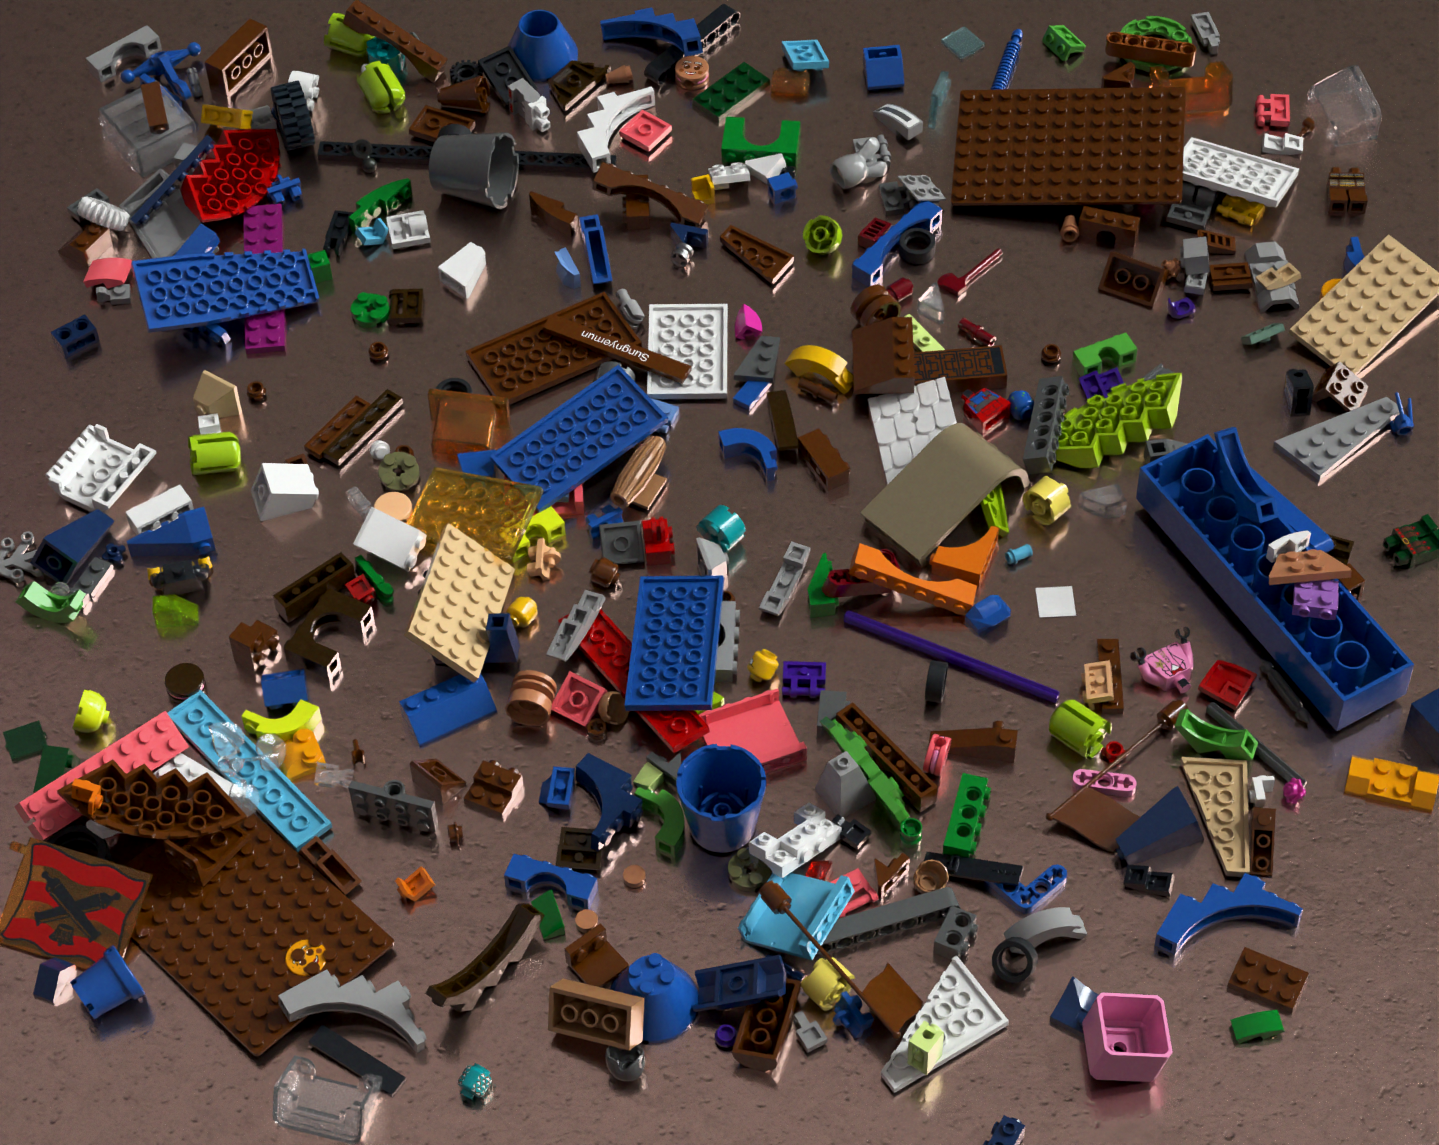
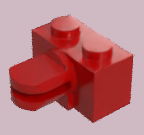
M662 516L659 519H655V517H652L651 520L642 521L647 566L671 564V555H675L674 542L670 543L669 540L673 539L672 526L667 524V518L664 519Z

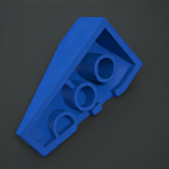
M204 507L185 511L178 515V519L170 523L165 521L161 523L160 528L154 531L147 530L127 540L131 557L196 556L216 550Z

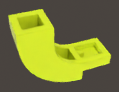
M301 699L293 711L282 718L268 719L248 710H245L241 716L244 728L250 733H256L259 743L272 746L293 738L295 732L300 729L313 731L321 721L319 707Z

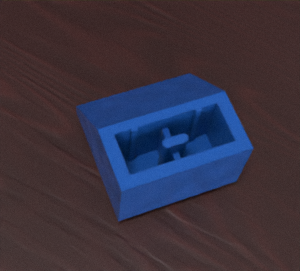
M900 45L863 48V68L868 90L904 87Z

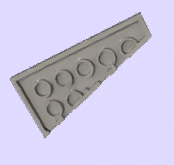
M1385 397L1274 441V447L1320 481L1398 416V406L1388 397Z

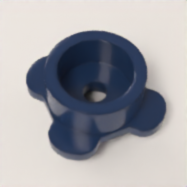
M110 543L106 546L107 550L102 555L104 560H108L112 564H117L123 560V553L126 551L124 545L117 546Z

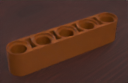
M1110 32L1106 36L1105 52L1112 57L1189 68L1195 63L1196 46L1192 43Z

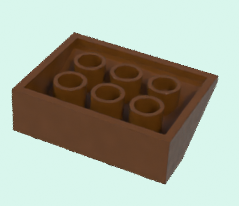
M891 317L852 330L854 394L914 393L912 317Z

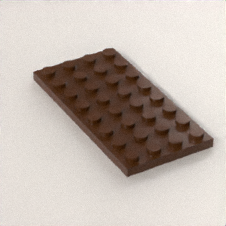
M605 292L553 313L559 317L642 347L640 339ZM551 315L465 351L466 357L501 408L598 367L604 362L612 361L614 358L543 332V326Z

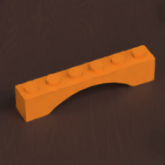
M859 543L853 553L848 573L858 579H864L878 586L889 588L897 593L911 596L917 600L925 601L936 607L944 608L963 616L972 608L977 585L960 579L935 582L915 578L895 567L884 557L880 550Z

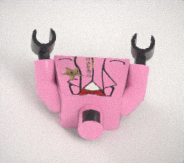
M1183 627L1184 636L1180 634L1179 629L1175 631V637L1181 643L1176 641L1147 656L1145 649L1142 647L1137 648L1139 657L1135 651L1130 654L1131 660L1138 662L1137 666L1146 682L1157 687L1159 686L1163 691L1176 687L1180 693H1185L1190 689L1191 684L1188 680L1194 667L1191 645L1187 641V637L1190 635L1188 627Z

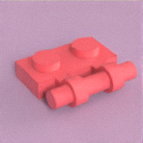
M1270 94V99H1264L1263 95L1257 96L1255 101V108L1257 109L1255 120L1258 126H1264L1266 120H1270V126H1289V95Z

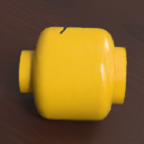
M529 597L516 598L506 610L510 614L513 626L521 628L527 627L538 614L536 603Z
M766 649L754 652L747 665V669L751 673L750 677L758 682L771 680L779 665L776 660L777 656Z

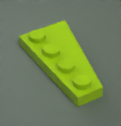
M1000 482L980 503L989 529L991 526L998 527V535L1005 537L1009 534V527Z

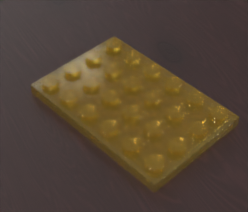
M434 467L407 524L427 535L426 543L437 545L443 528L449 523L472 540H475L484 547L485 551H490L497 557L513 559L544 490L541 486Z

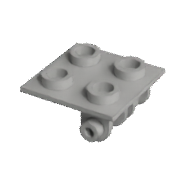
M926 175L897 177L917 201H929L939 206L940 200H946L941 190Z

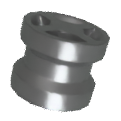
M678 243L675 251L670 255L671 262L676 266L685 267L693 255V249L686 243Z

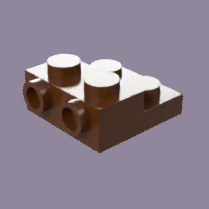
M483 760L473 776L474 782L464 797V803L503 818L523 786L522 775L515 768L511 767L508 770L502 768L495 760H490L489 762Z

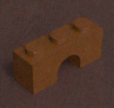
M636 175L641 178H648V175ZM622 194L626 195V197H622L623 208H626V211H623V222H627V230L650 229L649 198L635 194Z
M1084 206L1079 219V236L1097 239L1099 231L1107 230L1115 235V243L1134 247L1139 233L1140 218Z

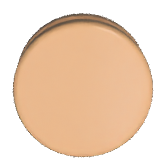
M385 493L374 504V508L408 525L412 521L411 501L402 493Z

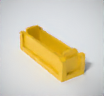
M202 104L201 123L251 129L253 111Z

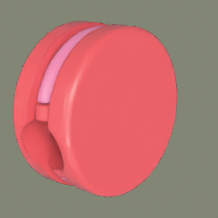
M933 734L924 760V773L929 774L930 772V774L938 777L942 775L950 750L951 738H944L938 734Z

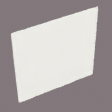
M1072 586L1035 588L1039 618L1076 616Z

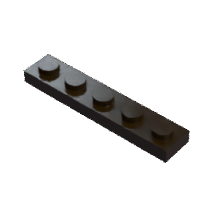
M388 389L385 390L323 451V456L340 466L403 404V398Z

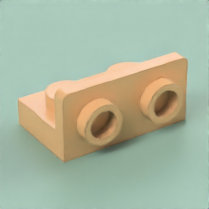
M1108 660L1084 664L1085 673H1081L1083 686H1086V690L1083 691L1084 703H1088L1090 710H1095V703L1114 700L1111 663Z

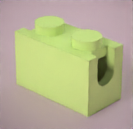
M924 1020L908 1043L907 1064L925 1075H928L942 1056L944 1032L940 1027L935 1024L929 1026V1023Z

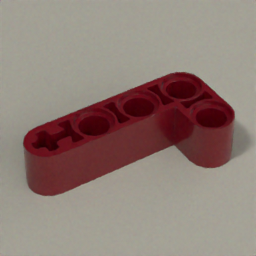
M881 549L880 552L884 557L900 569L895 555L890 550ZM849 569L830 571L822 585V592L830 598L884 594L894 591L864 579H858L848 574Z

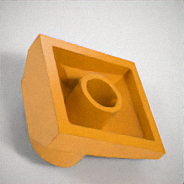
M300 729L295 732L293 738L271 748L280 771L290 781L327 768L315 735L309 729Z

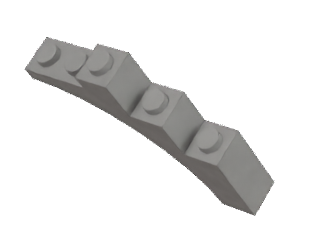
M326 969L278 995V1004L289 1022L306 1015L326 1011L360 1013L375 1018L393 1028L409 1043L416 1054L425 1049L426 1035L421 1027H416L413 1022L415 1018L410 1009H407L409 1008L411 994L406 986L402 987L399 981L376 992L370 980L366 981L364 976L361 975L340 987L336 976H331Z

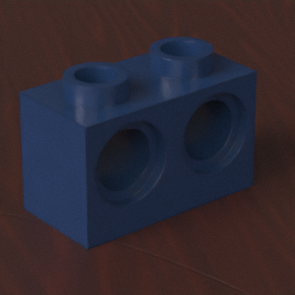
M85 314L51 331L53 343L65 359L100 341L96 327Z

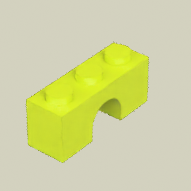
M550 506L500 533V547L514 563L528 555L530 538L542 537L549 544L566 535L565 522Z

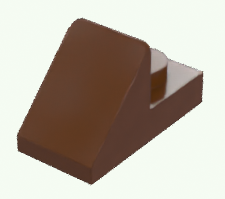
M1129 62L1103 76L1101 88H1130L1131 81L1135 75V65Z
M904 853L897 859H892L888 867L876 858L874 859V874L879 898L882 899L909 870L910 857Z

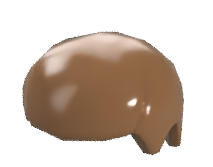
M606 692L598 703V713L606 723L620 725L625 722L629 715V711H625V699L620 692Z
M933 859L920 863L913 875L915 889L921 894L945 888L949 880L947 868L940 861Z

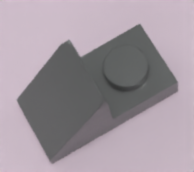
M651 752L646 757V762L651 763L663 772L664 782L677 790V773L681 765L680 753L668 763L663 756H658Z

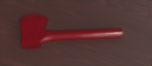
M997 248L960 278H957L953 273L942 275L937 281V287L956 296L961 295L967 290L966 284L1003 254L1002 250Z

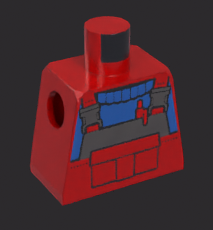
M987 388L981 389L976 394L967 389L961 396V399L965 401V417L981 435H984L1010 416L1011 402Z

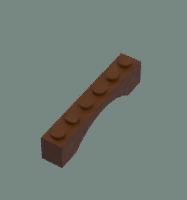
M355 0L346 10L343 24L357 33L372 35L391 44L405 55L418 73L435 83L444 72L448 61L446 57L359 0Z
M602 162L593 180L592 189L607 196L635 194L661 203L675 216L678 223L682 225L700 228L707 213L708 205L703 201L687 197L682 192L672 191L665 185L655 184L648 178L638 177L630 171H623L610 163Z

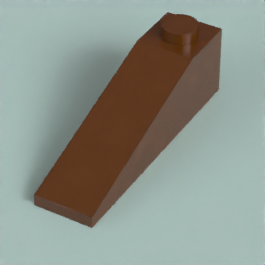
M978 728L930 732L929 743L933 734H938L944 738H951L948 754L1014 763L1018 730Z

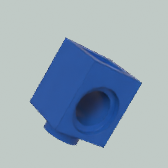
M789 172L767 178L768 193L774 204L796 198L798 185L796 180L792 179Z

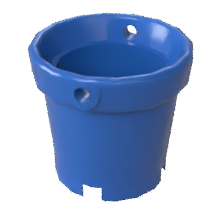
M114 945L103 952V957L70 981L79 998L95 1020L131 999L137 1000L146 994Z

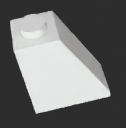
M472 242L467 244L438 267L439 280L465 299H468L486 265L483 248L476 246Z

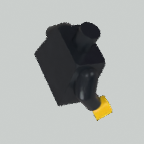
M210 557L197 559L199 566L195 565L192 560L165 564L162 566L161 572L159 567L147 568L148 580H151L156 589L163 588L164 598L204 590L202 580L207 579L209 569L212 568Z

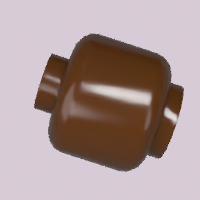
M605 557L599 560L595 559L588 572L591 574L590 579L604 588H608L611 583L616 585L621 576L618 573V564Z

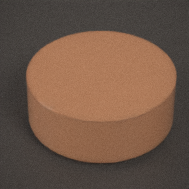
M639 865L628 866L623 872L624 883L631 888L642 886L646 880L645 870Z
M588 909L580 911L575 918L577 929L587 933L598 925L597 914Z

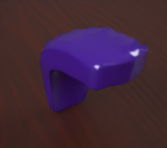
M1188 297L1176 302H1171L1170 298H1168L1167 310L1172 318L1180 319L1195 313V305Z

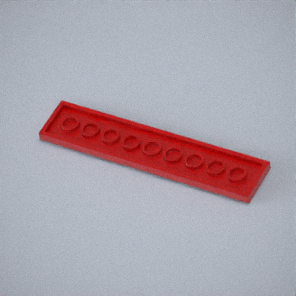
M600 609L578 648L625 699L632 642ZM561 618V619L558 620L559 626H560V624H561L563 618ZM694 710L636 711L673 753L710 732L709 726Z

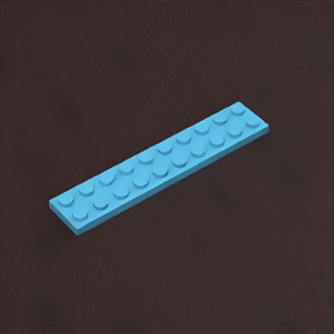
M202 690L167 713L177 729L229 782L242 789L243 797L297 853L315 836L320 837L332 828V823Z

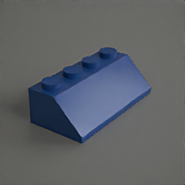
M481 673L474 683L460 674L399 701L401 716L419 747L497 713L496 706Z

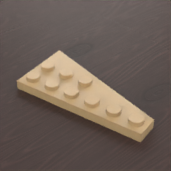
M1181 757V765L1226 876L1243 877L1245 873L1250 874L1247 760Z

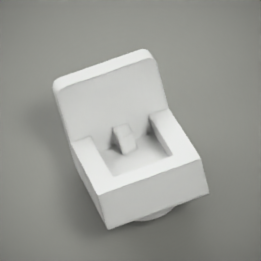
M1261 775L1252 777L1251 787L1248 790L1249 803H1253V807L1264 808L1266 800L1264 792L1273 791L1274 776Z

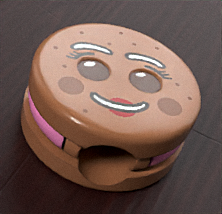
M687 56L680 59L675 65L677 84L688 90L704 87L709 81L708 63L698 56Z

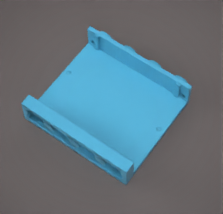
M772 872L768 881L772 880L774 883H778L790 896L792 902L790 903L791 908L789 910L820 945L823 944L855 892L849 877L843 875L839 877L836 884L795 873H789L781 878ZM760 894L751 904L749 911L739 924L738 930L746 943L813 960L818 952V949L786 913L774 914L763 902Z

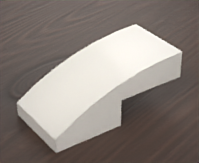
M1265 133L1262 138V152L1294 155L1301 154L1303 151V137L1285 133L1283 138Z
M218 413L198 416L200 434L221 432Z
M1300 531L1275 540L1268 545L1266 558L1273 563L1279 554L1290 551L1301 552L1308 547L1311 533L1309 531Z

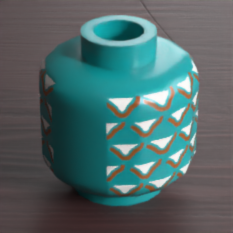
M476 1063L474 1066H466L457 1082L458 1086L462 1089L460 1093L471 1100L474 1096L482 1098L492 1083V1078L489 1076L491 1072Z

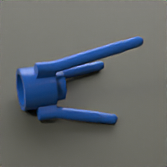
M1396 392L1395 397L1400 415L1396 416L1395 421H1391L1389 424L1392 432L1397 431L1398 435H1406L1412 432L1414 428L1411 398L1407 400V417L1404 414L1399 393Z

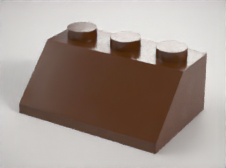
M1110 252L1098 289L1154 307L1164 288L1170 270L1117 252Z

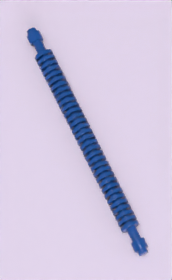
M1016 29L1012 32V41L1006 44L990 90L1007 88L1020 51L1019 42H1021L1023 37L1022 30Z

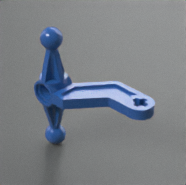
M192 42L187 46V49L155 53L133 71L124 70L120 75L121 81L125 84H131L136 77L144 73L148 76L164 74L175 95L183 101L191 99L192 95L187 83L179 79L173 68L189 55L193 57L198 56L201 52V47L198 43Z

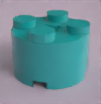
M377 37L367 41L369 64L375 61H380L382 64L388 63L394 74L403 69L405 55L398 49Z
M718 505L699 522L696 529L704 539L721 545L723 553H727L745 537L744 532L746 528L741 518L735 512L731 514L727 511L729 509L727 506Z

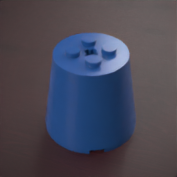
M711 744L695 750L680 765L676 780L677 793L691 834L695 841L707 850L720 853L735 851L746 845L755 832L766 789L764 768L751 752L731 744V747Z

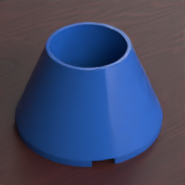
M534 10L523 15L508 44L532 81L536 82L547 81V78H552L571 60L577 61L578 59L576 43L557 16L546 10Z

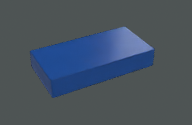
M748 380L733 397V403L750 411L771 386L770 382Z

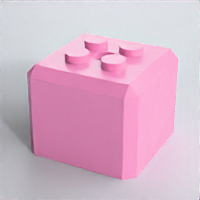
M1101 993L1082 1022L1090 1075L1096 1080L1153 1082L1172 1054L1164 1001L1157 995ZM1114 1047H1120L1124 1052H1116Z

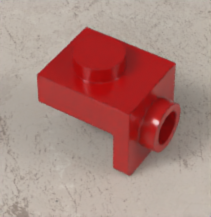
M364 574L345 584L354 599L365 604H370L374 601L376 591L371 587Z

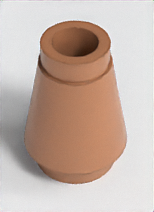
M623 65L605 74L608 85L630 83L629 81L633 80L630 65Z
M1073 215L1065 217L1060 231L1061 237L1067 242H1073L1079 236L1077 221Z

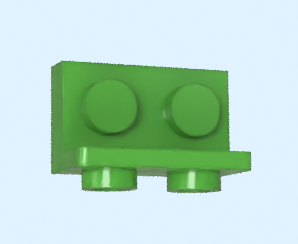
M1064 25L1048 26L1042 42L1062 61H1067L1070 53L1083 52L1086 47Z

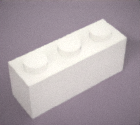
M178 485L126 511V516L130 527L136 535H139L147 530L154 531L161 527V523L165 521L170 523L178 519L179 514L194 508L190 497L182 486Z

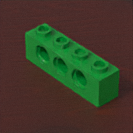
M962 773L943 844V854L970 858L971 854L975 855L977 842L974 841L975 836H980L982 824L979 821L980 818L984 819L987 806L984 805L985 800L989 801L991 788L988 787V778Z

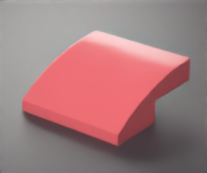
M125 258L93 260L83 282L87 288L104 283L107 289L122 285L129 274L132 260Z

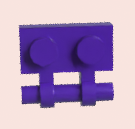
M783 661V683L791 684V687H782V695H791V698H797V696L816 698V696H820L821 690H825V688H817V684L825 685L826 662ZM798 684H810V688L797 686Z

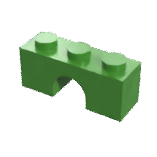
M1127 333L1115 335L1112 338L1098 341L1095 344L1073 351L1072 365L1080 377L1096 370L1098 374H1101L1102 360H1111L1118 368L1136 362L1137 347Z

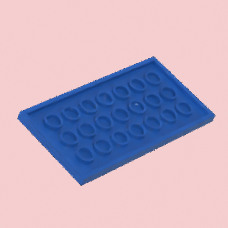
M618 364L492 453L490 459L535 510L540 513L658 430L669 420L666 414Z
M724 575L640 576L625 697V711L712 710Z

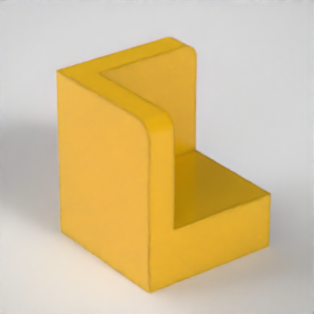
M710 175L691 178V194L693 199H699L707 205L715 203L714 185Z

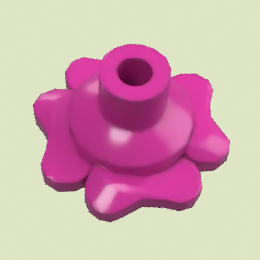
M1291 778L1283 786V794L1286 797L1287 803L1296 804L1306 794V790L1301 784V779Z

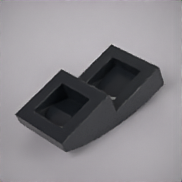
M1128 865L1123 884L1141 892L1170 896L1174 875L1168 872L1151 871L1150 866Z

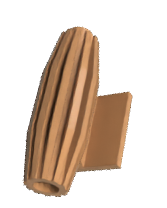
M649 437L633 453L620 472L610 495L611 501L618 505V507L625 508L632 503L648 510L667 482V478L654 474L666 450L665 441L661 437Z

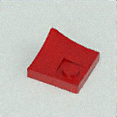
M1217 660L1199 684L1198 690L1236 710L1254 683L1257 674L1236 664Z

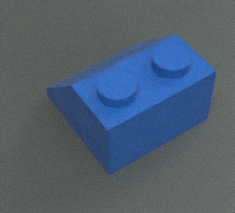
M305 668L262 675L261 685L265 707L270 706V709L282 708L283 704L291 703L292 706H296L300 699L308 700Z

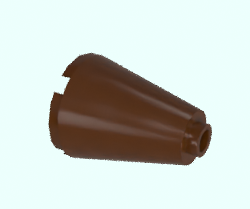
M478 76L441 88L437 94L438 103H441L442 107L487 113L490 108V102H487V97L490 96L488 81L483 76Z

